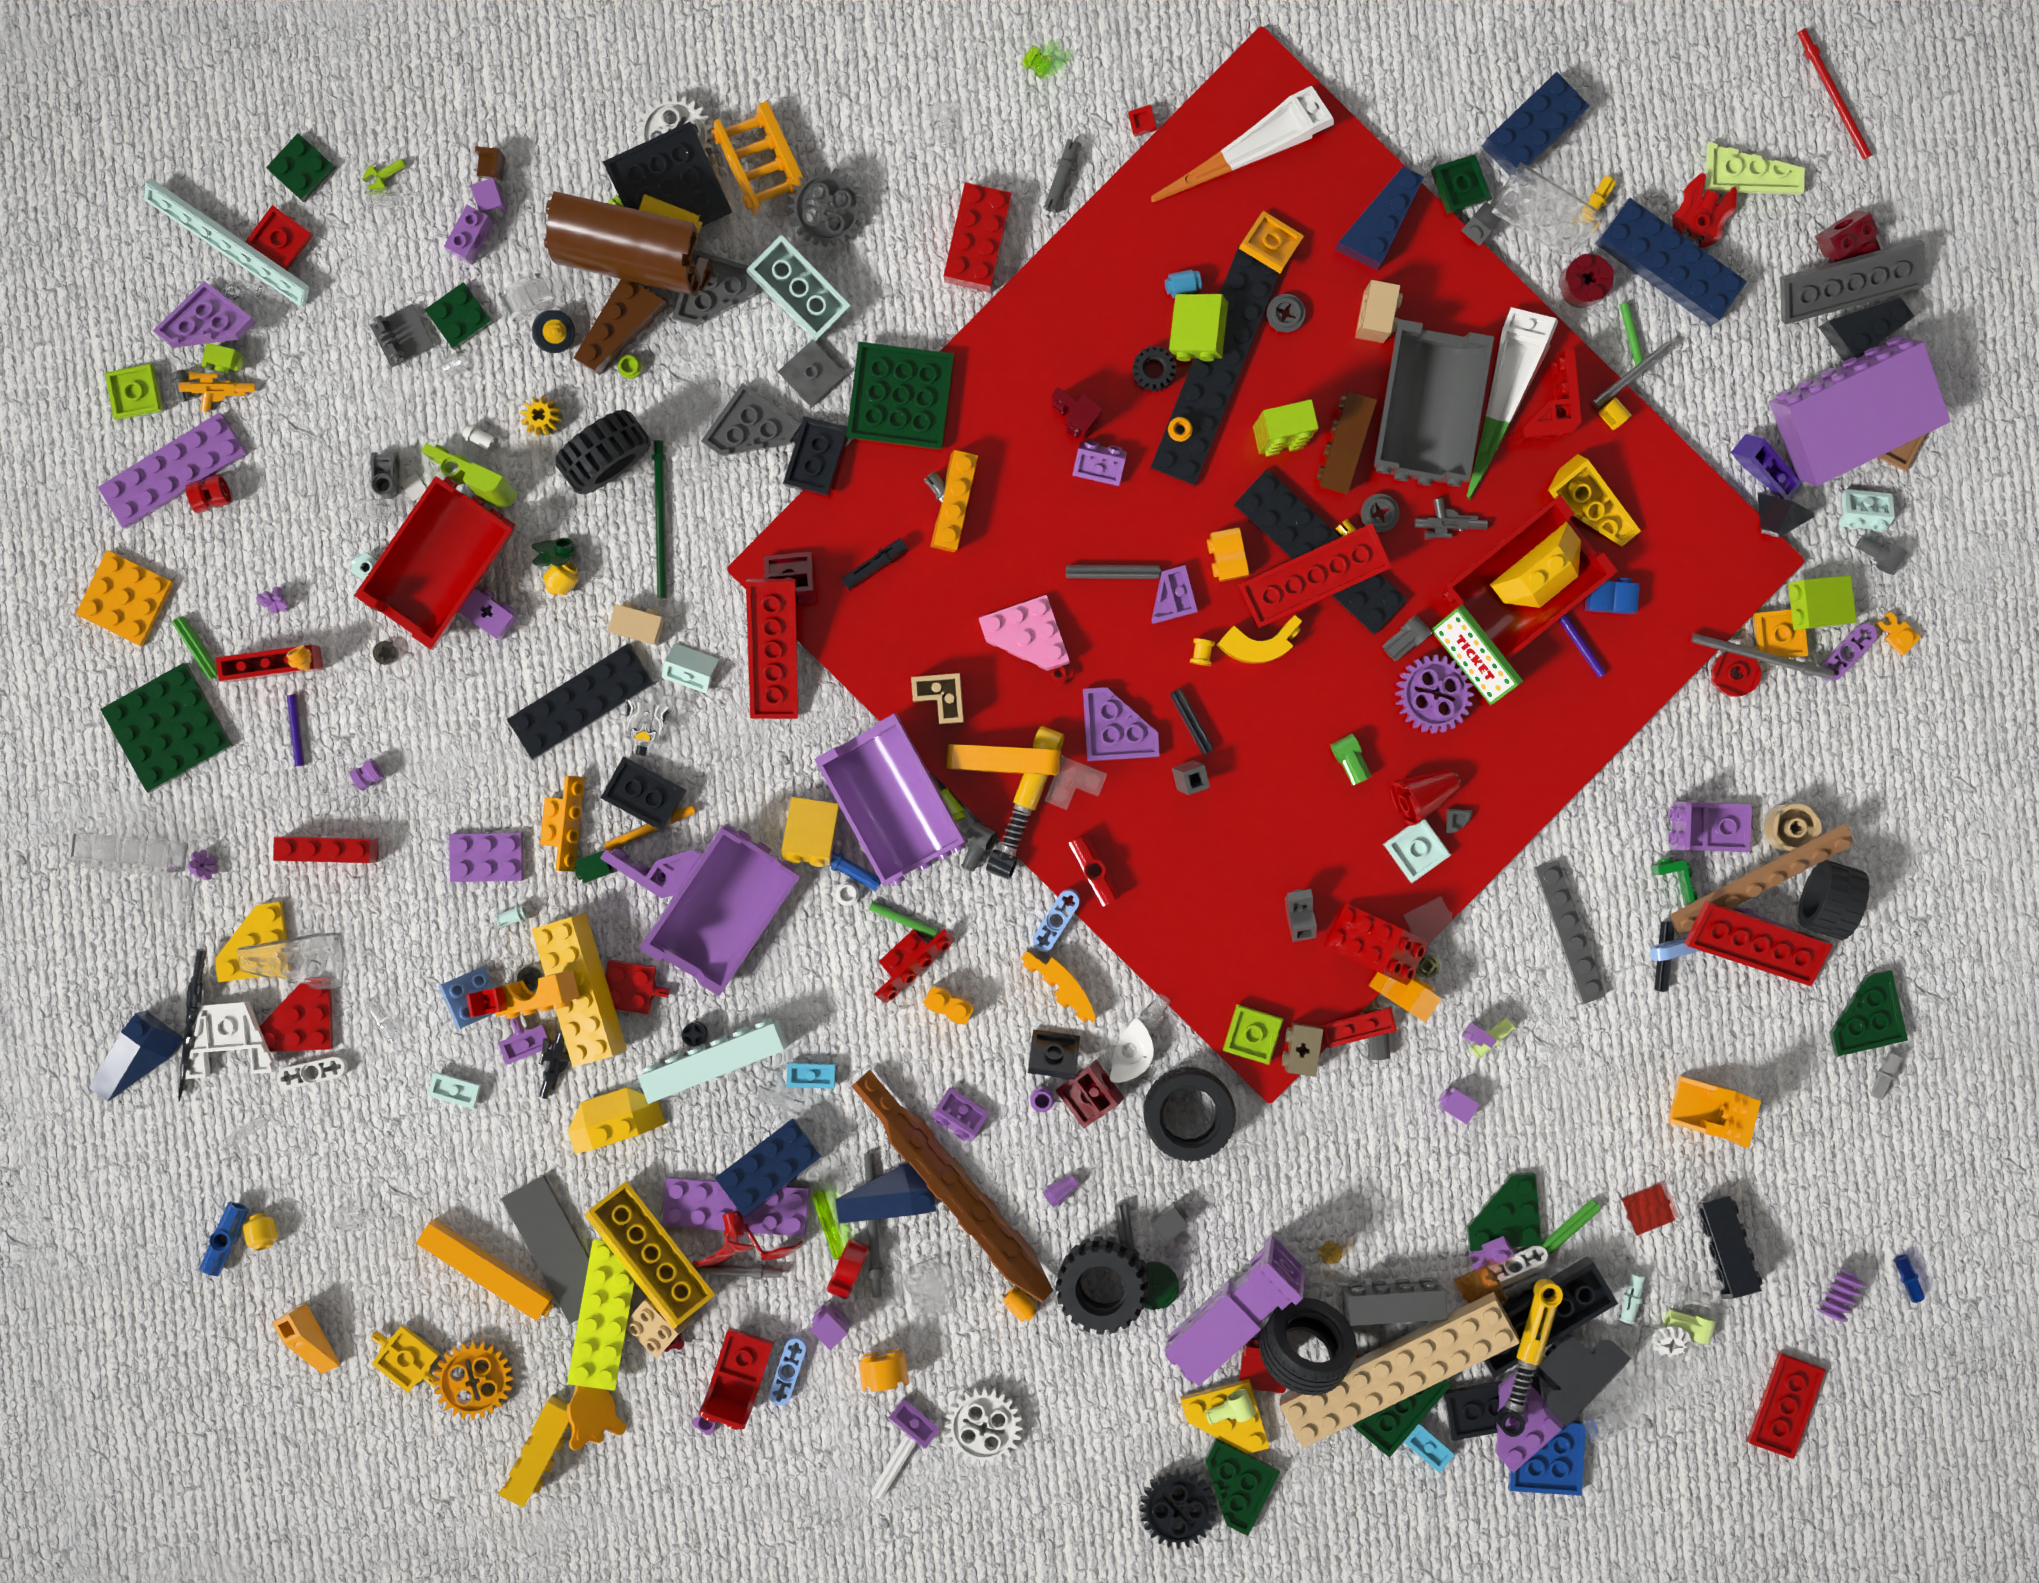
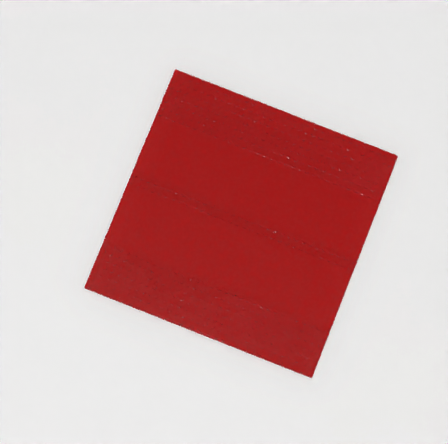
M1260 26L939 351L954 354L942 450L853 439L844 449L830 497L802 491L727 567V571L746 589V579H764V556L812 552L816 603L796 605L797 641L879 721L897 713L926 768L986 827L997 832L998 838L1002 842L1004 840L1003 835L1007 833L1005 829H1008V823L1011 822L1010 817H1013L1014 814L1012 811H1015V803L1013 801L1024 774L946 769L948 745L1033 749L1035 736L1041 726L1064 734V741L1060 750L1059 775H1048L1037 807L1027 817L1028 822H1025L1026 828L1022 830L1024 834L1020 835L1021 840L1018 841L1019 846L1016 847L1015 855L1057 897L1065 889L1076 890L1080 895V904L1074 913L1252 1089L1270 1104L1300 1075L1287 1073L1284 1070L1285 1066H1282V1055L1284 1051L1287 1052L1289 1042H1285L1287 1028H1291L1292 1022L1321 1027L1324 1023L1359 1015L1380 994L1369 986L1377 971L1325 947L1345 904L1347 903L1427 941L1429 944L1719 650L1691 642L1692 634L1697 633L1727 642L1803 565L1804 558L1782 536L1775 537L1761 533L1759 514L1628 385L1600 408H1595L1592 401L1617 382L1620 377L1484 243L1478 246L1461 231L1465 224L1454 213L1447 215L1443 203L1423 183H1421L1378 270L1335 250L1340 239L1402 166H1406L1266 28ZM1312 86L1333 117L1334 125L1313 134L1312 139L1158 201H1151L1152 195L1216 155L1271 113L1289 96ZM1265 211L1304 235V237L1278 275L1196 484L1192 486L1154 471L1150 467L1194 358H1191L1190 361H1180L1174 357L1176 373L1173 381L1164 390H1156V392H1152V390L1145 391L1142 386L1139 387L1137 385V381H1134L1132 373L1133 363L1137 354L1142 349H1147L1148 346H1161V349L1164 350L1166 348L1168 353L1171 354L1169 347L1175 298L1166 292L1165 280L1168 279V275L1190 269L1198 271L1201 277L1202 289L1196 291L1195 294H1220L1238 246L1241 245L1261 213ZM1371 280L1400 285L1399 293L1403 294L1402 302L1394 316L1398 317V320L1423 323L1422 329L1456 336L1465 337L1472 332L1494 337L1470 481L1462 482L1461 487L1450 486L1442 482H1432V485H1421L1417 483L1418 480L1410 478L1408 481H1398L1394 479L1392 474L1376 472L1374 461L1396 331L1392 332L1391 337H1388L1384 343L1355 338L1364 290ZM1281 294L1296 296L1301 300L1305 308L1303 323L1297 330L1289 333L1277 332L1276 329L1269 325L1266 316L1270 302ZM1290 305L1284 311H1279L1282 314L1281 322L1286 320L1287 317L1293 318L1289 314ZM1512 307L1556 318L1558 324L1550 341V348L1472 499L1469 500L1467 494L1487 413L1502 329L1509 311ZM1575 349L1582 422L1572 434L1562 440L1514 445L1513 434L1539 408L1544 407L1550 400H1554L1553 388L1556 386L1555 377L1551 374L1553 359L1564 350ZM1151 360L1145 365L1146 374L1152 378L1161 376L1164 371L1163 365L1157 360ZM1057 387L1076 401L1084 394L1102 408L1100 419L1084 439L1081 437L1076 439L1066 431L1067 427L1064 425L1067 415L1065 414L1063 417L1052 408L1054 406L1051 403L1052 394ZM1345 389L1374 397L1377 400L1348 494L1321 487L1318 484L1319 480L1316 479L1319 466H1324L1326 459L1323 456L1326 443L1331 441L1333 434L1330 432L1334 418L1337 419L1340 409L1337 408L1340 397L1344 395ZM1616 397L1629 411L1631 417L1613 430L1598 414V411ZM1312 399L1318 430L1310 438V441L1303 446L1304 448L1296 451H1289V448L1281 450L1280 454L1266 457L1265 453L1259 455L1253 426L1262 411ZM1091 440L1099 443V446H1117L1122 448V451L1127 452L1119 486L1073 476L1080 442ZM954 450L977 455L978 458L957 551L950 552L930 547L942 502L936 500L937 496L924 479L932 472L937 471V474L946 484L950 456ZM1577 454L1588 459L1641 530L1625 545L1620 546L1572 515L1570 517L1595 552H1604L1618 570L1617 573L1609 578V581L1618 582V578L1633 579V583L1639 584L1637 613L1621 614L1585 611L1586 598L1566 613L1607 673L1600 678L1597 677L1559 620H1557L1508 660L1509 664L1523 680L1522 683L1490 706L1471 680L1467 678L1465 683L1473 684L1472 687L1467 689V692L1473 693L1474 696L1467 698L1473 705L1465 707L1469 712L1468 715H1460L1463 719L1462 723L1454 721L1455 728L1450 729L1447 726L1446 732H1440L1438 728L1437 733H1431L1430 727L1426 732H1422V725L1413 728L1414 720L1406 722L1408 714L1399 713L1404 708L1403 705H1396V702L1402 700L1401 696L1395 695V692L1402 689L1396 683L1404 682L1400 674L1408 673L1406 666L1411 665L1414 667L1413 661L1419 659L1422 662V657L1428 656L1430 661L1433 655H1437L1439 661L1442 657L1446 656L1447 664L1454 659L1433 632L1419 645L1413 646L1397 661L1388 656L1382 645L1398 633L1401 627L1416 614L1430 630L1445 619L1452 609L1442 597L1443 588L1554 499L1548 489L1562 466ZM1266 469L1340 537L1342 535L1336 528L1341 525L1348 531L1342 523L1346 519L1349 520L1356 530L1366 526L1362 522L1360 511L1363 503L1370 496L1385 494L1396 501L1399 507V519L1396 525L1388 531L1377 533L1392 568L1379 574L1407 600L1375 635H1372L1331 596L1258 628L1239 584L1292 559L1233 505ZM1443 498L1445 509L1454 510L1459 516H1478V520L1488 521L1487 530L1467 529L1459 531L1458 529H1447V533H1452V538L1425 540V530L1435 532V529L1415 528L1414 520L1415 518H1437L1434 500ZM1376 506V512L1371 516V518L1379 517L1380 520L1383 521V515L1387 511H1389V509L1380 510L1379 507ZM1239 527L1249 575L1219 582V578L1213 576L1211 563H1215L1213 553L1209 554L1207 540L1210 539L1211 533ZM900 537L909 550L891 561V565H885L849 591L841 577L878 553L877 550L880 548L884 549ZM1158 565L1162 572L1185 565L1198 612L1152 624L1160 578H1066V566ZM1047 595L1070 661L1065 666L1073 670V676L1064 682L1063 687H1055L1054 682L1050 678L1045 677V670L1038 667V665L987 643L978 618ZM1294 615L1302 621L1298 626L1301 628L1298 634L1292 640L1289 637L1286 639L1293 647L1285 654L1268 662H1241L1228 656L1216 646L1233 626L1252 640L1266 641L1272 639ZM1194 638L1215 642V646H1212L1211 666L1190 663L1195 649ZM1456 663L1454 668L1456 669L1460 666ZM1462 670V672H1461L1460 674H1461L1462 676H1463V675H1466V674L1464 673V671ZM1057 671V675L1060 676L1061 672ZM960 673L964 723L939 724L937 701L913 702L911 677ZM1426 673L1422 676V681L1425 685L1430 684V677ZM1446 680L1445 689L1451 692L1453 685L1450 681ZM1415 687L1416 691L1431 693L1434 695V698L1444 697L1452 702L1454 701L1452 697L1435 694V690L1427 692ZM1108 688L1148 725L1158 732L1159 757L1087 761L1083 689ZM1182 689L1214 747L1213 751L1205 755L1201 753L1170 696L1173 691ZM1418 696L1416 698V705L1419 708H1423L1424 700ZM1442 703L1438 706L1439 712L1445 715L1446 706ZM1350 734H1353L1358 741L1362 751L1360 754L1371 774V777L1355 785L1351 784L1342 764L1337 761L1330 744ZM1194 760L1205 765L1210 788L1187 795L1177 790L1172 767ZM1449 769L1452 772H1456L1460 778L1459 791L1425 819L1451 855L1416 881L1410 883L1383 845V843L1409 825L1403 819L1406 817L1404 812L1398 813L1393 803L1390 789L1394 787L1392 783L1401 779ZM1447 809L1472 810L1470 820L1462 829L1453 833H1445ZM1086 833L1121 896L1103 907L1068 844ZM1093 863L1089 865L1088 874L1090 876L1096 877L1101 873V866L1099 864ZM1311 889L1313 913L1317 925L1316 938L1293 942L1287 919L1285 897H1287V893L1294 890ZM1069 895L1068 897L1063 896V898L1066 900L1065 904L1067 906H1069L1070 903L1075 904L1073 902L1074 897L1072 895ZM1237 1004L1283 1018L1269 1065L1223 1051ZM1324 1034L1322 1035L1320 1054L1327 1048ZM1302 1043L1301 1047H1296V1050L1301 1055L1302 1051H1306L1307 1048Z

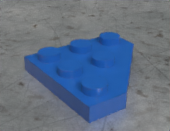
M1572 1421L1564 1431L1558 1432L1514 1473L1509 1469L1508 1489L1516 1492L1582 1496L1586 1423L1584 1421Z

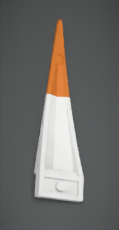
M1310 86L1289 96L1271 113L1223 150L1177 181L1152 195L1151 201H1158L1312 139L1313 134L1334 125L1333 117L1314 88Z

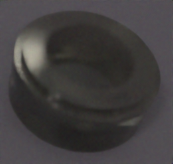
M381 641L374 646L373 657L378 663L391 665L398 659L399 650L394 643Z
M528 966L519 971L517 982L523 981L531 991L538 988V978L543 976L538 968Z

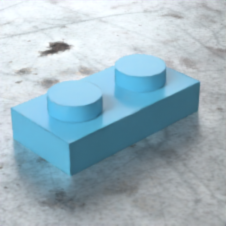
M787 1063V1087L835 1088V1063Z
M1420 1423L1404 1440L1407 1446L1439 1473L1455 1456L1453 1451Z

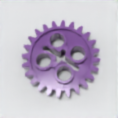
M1433 655L1431 661L1428 656L1422 657V662L1419 659L1413 661L1414 667L1411 665L1406 666L1408 673L1400 674L1404 682L1396 683L1402 689L1395 692V695L1401 696L1402 699L1396 702V705H1403L1404 707L1399 713L1408 714L1405 721L1414 720L1413 728L1422 725V732H1426L1430 727L1431 733H1437L1438 728L1440 732H1446L1447 726L1450 729L1455 728L1454 721L1462 723L1463 719L1460 715H1468L1469 712L1465 707L1473 705L1467 698L1474 696V694L1467 692V689L1472 687L1473 684L1465 683L1468 676L1460 674L1462 672L1460 667L1454 668L1456 661L1453 660L1447 664L1446 656L1442 657L1439 661L1438 656ZM1424 673L1430 677L1429 685H1425L1422 681ZM1446 680L1450 681L1453 685L1451 692L1445 689ZM1415 687L1427 692L1435 690V694L1452 697L1454 701L1452 702L1444 697L1434 698L1433 694L1418 692L1415 690ZM1418 696L1424 700L1423 708H1419L1416 705V698ZM1440 703L1446 706L1445 715H1442L1438 710Z

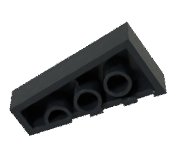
M1731 1196L1697 1204L1706 1237H1711V1242L1708 1243L1710 1256L1718 1264L1716 1270H1714L1716 1279L1720 1280L1724 1286V1290L1720 1291L1721 1298L1734 1299L1761 1292L1762 1278L1760 1273L1755 1271L1753 1265L1755 1261L1752 1249L1747 1247L1745 1241L1747 1237L1746 1230L1743 1224L1739 1223L1737 1217L1739 1209L1735 1200H1732Z

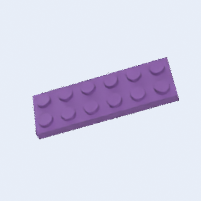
M219 412L98 486V489L122 528L127 529L186 492V484L198 480L205 481L206 478L212 477L246 456L247 452L225 416Z
M666 1177L662 1226L724 1231L726 1229L722 1215L739 1211L717 1180ZM786 1186L749 1216L743 1217L744 1224L748 1223L752 1233L805 1237L809 1187Z

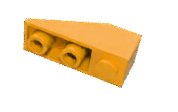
M307 1303L289 1310L272 1322L283 1344L321 1374L341 1365Z

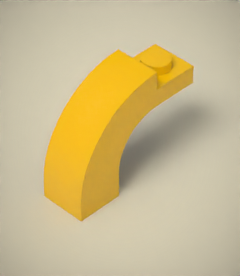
M1294 615L1272 639L1266 641L1252 640L1233 626L1216 646L1228 656L1241 662H1268L1280 657L1293 647L1286 639L1289 637L1292 640L1301 630L1298 626L1302 621Z

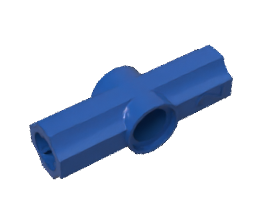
M231 1201L227 1203L216 1231L210 1236L209 1247L199 1267L203 1273L217 1277L221 1275L233 1246L238 1242L239 1231L249 1211L245 1205ZM221 1234H224L227 1237V1244L221 1241Z

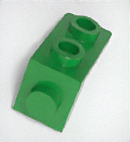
M1673 857L1658 859V864L1651 865L1654 875L1677 872L1684 906L1697 900V892L1692 887L1690 881L1692 869L1686 860H1673Z

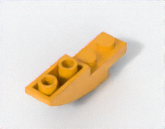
M1026 949L1021 956V959L1024 961L1022 965L1033 973L1036 970L1044 975L1042 980L1050 986L1058 985L1054 992V995L1057 996L1055 1001L1066 1009L1071 1006L1077 1011L1075 1015L1085 1023L1088 1020L1094 1023L1096 1017L1092 1005L1075 977L1053 956L1045 963Z

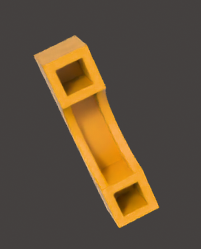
M957 450L951 453L946 474L944 496L930 547L950 552L957 551L978 458L977 455Z
M573 970L538 978V988L535 994L526 987L523 981L502 985L508 1010L496 1012L495 1015L496 1017L506 1015L507 1019L521 1016L520 1012L523 1013V1016L537 1013V1008H539V1012L554 1009L553 1005H556V1009L570 1006L571 1000L579 998Z

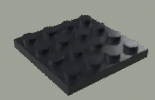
M691 121L603 161L624 207L639 210L643 196L647 194L700 215L698 221L703 222L701 227L733 213Z

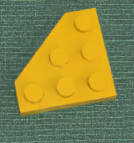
M283 901L256 905L215 958L218 982L292 972Z
M1250 1379L1180 1396L1188 1423L1245 1454L1270 1448ZM1236 1390H1247L1256 1410L1254 1417L1244 1422H1238L1236 1418L1232 1420L1228 1418L1212 1425L1209 1424L1206 1410L1224 1404L1227 1397Z

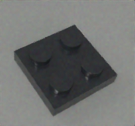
M1033 1029L1028 1073L1075 1080L1080 1036Z

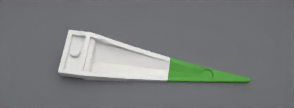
M1512 307L1509 311L1502 329L1487 413L1467 494L1469 500L1472 499L1550 348L1549 344L1558 324L1556 318Z

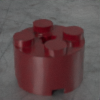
M1582 254L1575 258L1562 271L1559 278V288L1563 299L1569 305L1576 308H1586L1598 303L1612 288L1614 280L1613 267L1604 258L1595 254Z

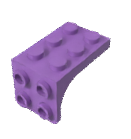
M1673 802V806L1670 807L1669 819L1672 821V830L1669 831L1668 842L1671 845V849L1751 852L1752 804Z

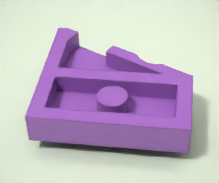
M1186 566L1162 571L1152 624L1197 613Z

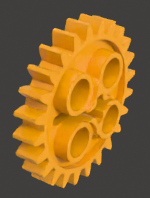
M472 1340L471 1346L467 1347L463 1341L460 1350L456 1346H452V1355L448 1352L444 1353L447 1361H438V1365L442 1369H435L434 1374L440 1378L434 1379L433 1385L440 1387L434 1390V1394H442L438 1399V1403L446 1401L444 1410L446 1411L452 1407V1416L462 1412L461 1417L463 1420L467 1414H470L471 1419L474 1420L476 1413H479L483 1419L486 1410L493 1414L494 1405L502 1407L500 1398L508 1399V1394L504 1390L512 1389V1385L506 1382L513 1380V1375L506 1373L512 1370V1366H504L508 1361V1357L500 1358L501 1349L493 1352V1343L488 1348H485L484 1340H482L479 1346H476L475 1340ZM483 1359L488 1362L489 1366L481 1370L475 1366V1363ZM466 1360H470L473 1376L477 1379V1390L481 1397L480 1400L476 1399L473 1383L469 1381L470 1372ZM455 1367H460L464 1369L465 1374L461 1377H455L451 1371ZM489 1382L495 1386V1389L491 1392H485L481 1388L482 1385ZM462 1390H467L471 1393V1397L467 1400H462L458 1397V1393Z

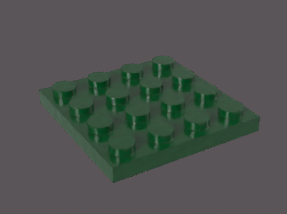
M858 341L846 437L856 440L942 450L954 354Z
M187 663L176 666L100 709L147 793L158 789L233 747Z

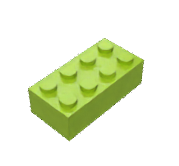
M1312 399L1262 411L1253 426L1259 455L1265 453L1266 457L1280 454V451L1289 448V451L1304 448L1303 446L1310 441V438L1318 430Z

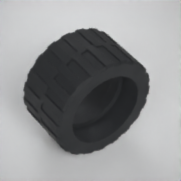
M1829 860L1818 863L1808 876L1800 897L1798 918L1802 928L1839 940L1849 938L1859 926L1867 907L1870 885L1866 872Z

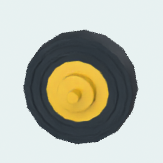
M547 310L540 313L534 319L531 327L535 344L541 350L548 353H561L567 350L573 344L575 338V326L571 318L558 310Z

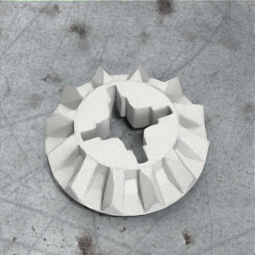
M1663 1327L1652 1336L1654 1350H1658L1660 1355L1667 1354L1669 1358L1672 1355L1680 1357L1681 1353H1688L1689 1347L1692 1346L1690 1334L1679 1327ZM1672 1339H1674V1344L1669 1345Z

